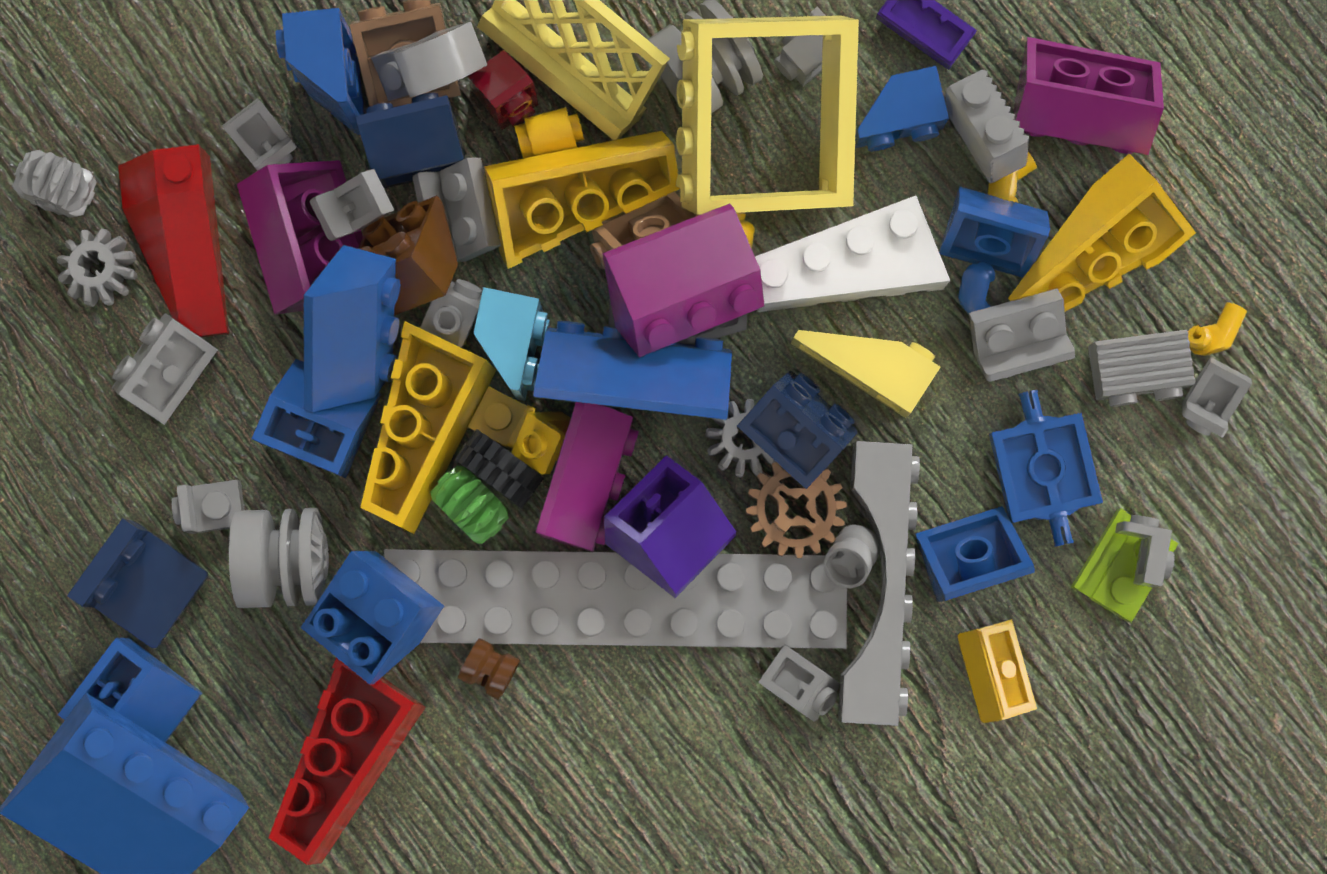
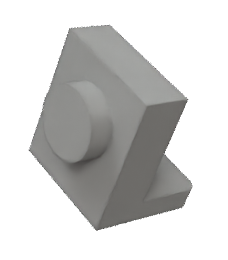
M258 98L222 125L257 171L266 165L286 164L293 159L290 153L297 146Z
M374 168L362 172L334 190L317 195L310 200V204L330 241L360 231L394 211Z
M457 279L456 282L451 281L446 296L431 302L421 329L459 347H463L473 324L476 322L482 290L465 280Z
M1210 357L1196 379L1195 385L1191 387L1182 402V415L1187 418V425L1203 435L1209 436L1213 432L1220 437H1224L1228 431L1229 419L1252 385L1251 378Z
M1131 515L1130 522L1124 521L1116 524L1115 533L1142 538L1134 584L1160 587L1163 585V580L1169 579L1174 566V552L1169 551L1172 530L1158 528V519Z

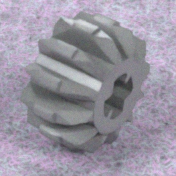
M35 150L26 153L23 161L19 162L14 174L16 178L12 187L20 198L28 200L30 204L37 205L57 215H65L72 218L84 215L87 205L90 206L95 192L93 190L97 181L91 172L81 168L80 164L73 163L65 157L56 156L51 152L45 153Z
M101 228L95 238L90 231L81 230V244L78 245L71 239L66 240L65 245L72 253L70 256L61 255L57 257V263L68 268L57 276L58 280L63 284H70L67 294L73 299L83 296L84 304L94 307L99 297L107 306L113 305V291L116 290L123 296L128 295L129 290L122 282L124 279L135 280L137 278V273L127 268L128 265L136 261V255L131 251H124L127 241L121 236L111 240V233L106 229ZM99 259L105 264L102 273L96 270L97 276L90 272V267L92 263L99 265Z
M753 399L746 400L744 413L741 414L737 404L734 401H730L728 407L730 419L712 418L723 430L708 428L705 434L707 438L721 440V443L714 444L707 449L708 455L715 456L724 452L726 455L720 461L718 468L724 471L733 460L737 462L735 476L738 478L743 477L745 463H750L751 470L755 476L762 473V466L758 460L759 457L770 465L776 462L753 440L751 443L752 449L742 450L743 444L736 447L732 441L738 434L737 425L754 407Z

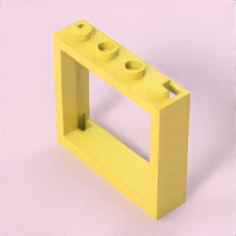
M845 16L683 20L681 45H677L679 59L683 61L682 80L678 81L676 92L678 105L682 108V127L678 128L676 135L677 150L679 155L682 156V174L677 176L676 186L680 188V202H682L684 209L696 215H701L729 203L734 207L736 213L853 206L858 19ZM823 35L819 190L710 196L712 38Z

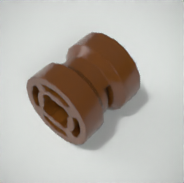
M479 638L466 658L459 672L458 679L469 685L477 683L484 687L487 695L500 700L521 660L509 653L504 655L494 651L492 644Z

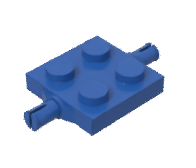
M1032 390L1018 394L1025 421L1014 428L992 432L989 434L1011 523L1029 519L1049 520L1055 544L1054 547L1074 543L1067 516L1079 508L1101 504L1103 500L1082 413L1060 418L1043 416L1037 393L1038 390Z

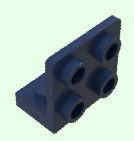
M790 370L767 391L737 427L807 489L858 433V430L853 426L854 419L845 409L837 404L829 405L818 395L820 388L811 378L803 373L796 375Z
M122 518L67 597L81 607L97 609L149 647L158 648L204 584L209 574L136 521Z

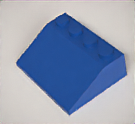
M557 321V328H548L545 332L533 397L727 420L732 351L731 349L723 348V340L696 337L695 345L676 342L638 357L615 327L604 326L603 334L584 332L585 324Z
M85 693L0 806V814L100 874H192L221 847L247 812L249 806L237 787L88 693Z

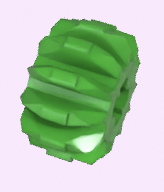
M455 466L449 473L446 472L437 481L438 484L430 491L433 502L474 543L483 544L490 537L493 538L509 518L506 507L466 467Z

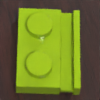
M1120 508L1115 512L1071 588L1086 595L1089 599L1126 622H1132L1152 587L1134 584L1142 538L1115 533L1117 523L1130 522L1131 515ZM1171 539L1169 551L1174 552L1179 543Z

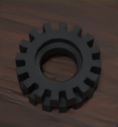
M477 429L455 458L462 466L466 467L520 508L524 507L544 480L541 475L527 466V464Z

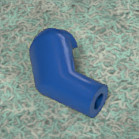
M987 262L969 265L962 275L958 299L968 315L970 312L991 307L986 301L990 282L995 280V270Z

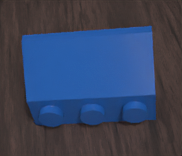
M332 8L283 13V29L276 30V45L279 58H285L287 70L293 71L295 82H300L313 100L354 133L360 135L356 116L365 114L361 69L352 33L340 9Z
M343 245L304 294V410L316 412L375 398L385 382L393 380L391 378L395 359L398 360L397 355H393V343L399 330V319L394 317V307L398 300L401 286L400 280L395 279L396 259Z

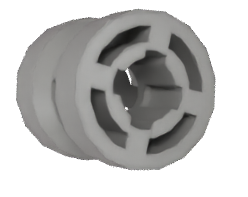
M850 525L843 528L838 533L833 546L830 547L823 561L827 577L833 583L845 588L859 587L863 584L881 552V544L877 535L861 525Z

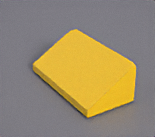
M1012 619L958 634L959 645L979 717L983 723L1005 720L1037 709Z

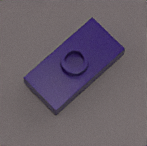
M887 0L876 15L877 20L948 70L977 32L975 28L935 0Z

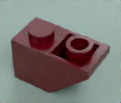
M505 50L487 61V66L467 76L471 89L501 130L509 125L515 128L514 126L525 123L524 118L535 114L533 108L539 104L534 82Z

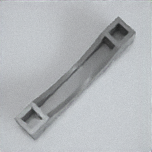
M856 441L852 447L850 491L864 509L872 529L881 544L882 588L879 608L871 632L856 658L840 674L838 721L843 723L898 726L899 716H906L908 689L900 688L901 669H909L910 641H903V623H911L913 597L912 595L905 594L906 576H913L915 568V549L907 548L908 530H915L917 524V502H910V485L918 484L920 458L919 456H912L913 444Z

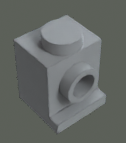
M818 6L810 12V16H826ZM823 35L784 37L782 43L785 46L782 48L781 54L774 59V63L788 80L792 81L796 78L804 87L822 71Z

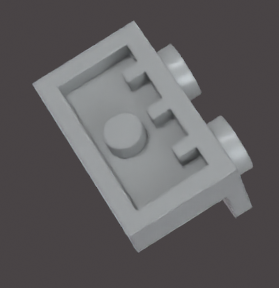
M465 158L439 172H419L413 176L418 203L436 195L443 202L457 262H466L501 246L481 158Z
M1058 288L969 313L974 356L986 380L989 382L1075 358V349L1066 333L1064 299Z
M166 313L160 320L153 318L148 323L139 338L143 342L133 358L129 355L126 356L117 366L112 376L116 380L112 388L118 395L164 425L218 350Z

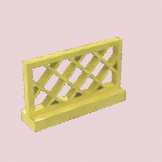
M495 0L492 7L481 16L477 28L612 140L619 139L641 119L646 110L644 104L670 58L600 0H574L578 12L567 13L562 0H548L553 13H542L537 0H524L526 8L516 0ZM570 23H582L588 42L576 41ZM596 23H601L610 30L614 42L601 41ZM546 24H557L561 37ZM581 53H592L596 66ZM606 53H618L623 71L611 70ZM631 53H638L652 65L650 70L637 71ZM616 82H627L631 95Z

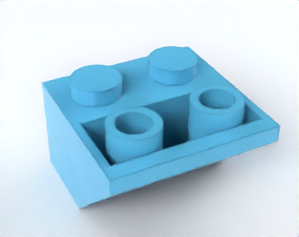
M483 287L474 335L517 400L525 401L527 390L534 391L539 367L538 359L534 357L537 346L543 347L545 332L550 326V320L547 319L548 313L543 311L539 298Z

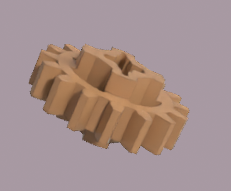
M777 462L772 463L773 476L769 478L767 475L759 473L756 478L763 486L762 489H749L747 494L757 501L756 506L745 509L746 515L757 516L758 522L750 527L751 533L763 531L766 536L763 538L761 546L765 548L772 542L777 543V555L781 557L787 551V548H793L797 559L803 557L804 547L807 546L815 555L820 553L821 549L818 541L822 538L824 541L832 544L836 538L829 531L831 526L843 527L845 523L841 518L835 516L836 511L847 507V502L835 501L834 495L842 489L841 484L829 486L826 480L829 478L831 471L826 469L807 489L804 487L789 489L783 483L781 484L780 481L793 477L786 470H783ZM821 492L826 502V517L824 521L816 513L815 499ZM767 495L776 504L777 518L771 525L765 514ZM799 497L806 502L803 511L807 514V518L803 519L799 515L793 519L788 518L785 513L789 507L784 502L785 499L789 498L794 502ZM789 528H804L808 533L812 534V536L804 539H790L783 535Z

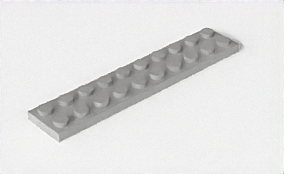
M384 549V558L444 605V608L420 643H476L481 638L490 644L782 648L785 644L789 648L846 649L847 588L833 583L827 577L823 563L826 555H803L802 558L797 559L795 555H783L781 557L767 554H718L674 598L616 552Z

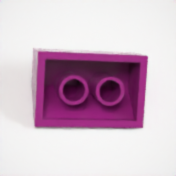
M1027 37L1014 103L1015 120L1020 121L1019 128H1023L1024 133L1035 137L1047 135L1067 139L1076 145L1093 144L1109 147L1123 154L1135 152L1149 155L1164 110L1160 62Z
M340 160L270 164L237 184L274 314L304 311V294L340 248L345 245L358 249L363 238L361 230L330 241L310 204L312 198L332 191L346 182Z
M730 203L602 253L615 328L638 357L765 306L760 267L736 211Z
M575 403L536 529V533L540 537L589 552H594L596 543L605 545L604 516L610 499L619 500L626 477L625 474L618 473L623 455L632 457L639 435L638 430L632 429V416L604 405Z

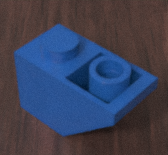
M936 66L896 74L890 77L857 129L855 149L867 146L868 151H880L894 146V140L912 136L914 142H919L939 135V130L945 127L949 116Z

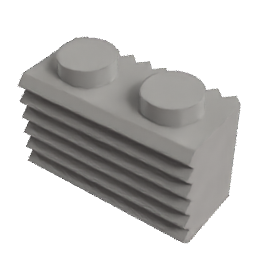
M980 70L950 85L945 90L946 108L949 118L989 183H994L1026 166L1029 136L1024 135L1023 128H1019L1020 121L1015 120V114L1010 113L1011 107L1006 106L1005 99H1001L1002 93L997 92V85L992 84L993 78L988 77V71Z
M1187 330L1095 341L1089 345L1088 351L1096 400L1109 399L1110 407L1138 403L1137 395L1154 393L1155 401L1183 397L1182 389L1195 385Z

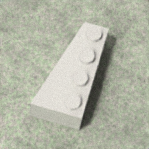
M916 195L755 256L761 270L765 305L757 309L758 312L813 306L827 302L855 301L860 298L885 295L886 297L904 295L905 293L926 290L927 292L944 290L950 282Z

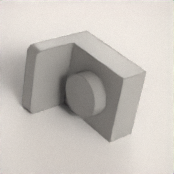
M240 480L196 486L179 485L177 486L178 497L172 498V513L175 524H181L182 531L190 534L230 529L235 511H245Z
M785 644L758 682L813 722L820 715H825L833 707L837 699V690L840 687L839 682Z

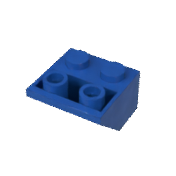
M295 359L269 396L251 439L346 479L379 402L381 393L378 392L375 398L316 412L304 410V362Z
M351 551L301 626V629L371 685L375 684L420 644L444 608V605L378 552Z
M115 638L59 712L58 716L65 720L83 695L88 693L166 743L200 698L202 692L130 638Z

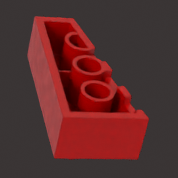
M337 657L332 666L334 671L326 690H323L317 706L319 711L310 735L306 736L300 751L302 756L295 775L289 781L268 837L306 865L321 864L426 708L425 705L384 677H381L375 684H368Z

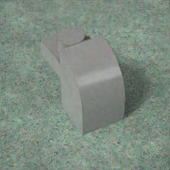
M471 21L437 31L417 42L384 51L371 57L388 101L408 95L414 97L435 90L487 66Z

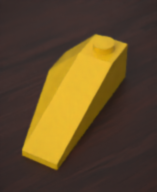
M1128 154L1092 185L1008 299L1013 301L1058 288L1064 299V310L1066 312L1081 304L1085 294L1103 285L1110 289L1122 283V275L1142 265L1148 270L1161 263L1196 232L1157 180Z

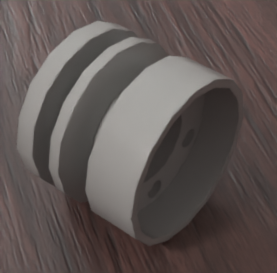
M706 0L700 4L702 17L695 11H689L685 14V20L733 18L716 0ZM669 24L647 40L670 58L660 77L677 101V84L679 80H682L683 61L679 59L677 45H681V31L674 25ZM748 37L712 38L711 113L723 106L722 96L717 84L721 83L733 95L738 96L744 91L741 78L748 85L752 86L763 78L760 64Z
M304 508L301 514L300 525L296 511L294 509H285L279 530H275L273 518L268 510L235 511L232 517L229 537V572L233 599L237 608L272 607L277 586H281L283 598L287 606L298 605L301 591L305 605L315 606L324 593L329 566L327 537L323 530L319 509Z

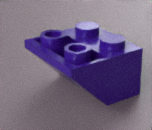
M667 455L604 516L605 544L674 598L736 536V530L704 484Z

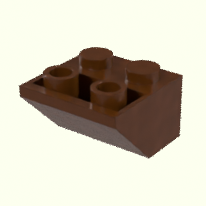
M437 195L419 203L417 201L410 202L400 211L387 217H382L364 227L362 231L363 238L358 249L396 259L395 279L400 280L401 286L399 297L394 307V316L446 296L458 262L443 202Z

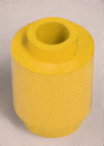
M566 107L524 118L525 123L514 126L523 158L577 148L576 142L584 140L578 114L568 116Z

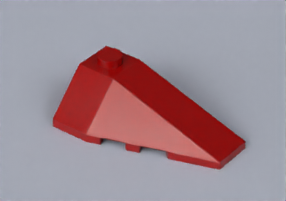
M197 144L151 150L118 165L123 212L172 318L199 337L229 334L210 156Z

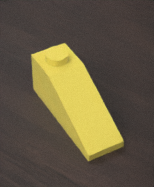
M798 330L791 342L793 346L905 418L911 414L940 369V366L932 362L935 358L934 354L915 342L907 346L899 341Z

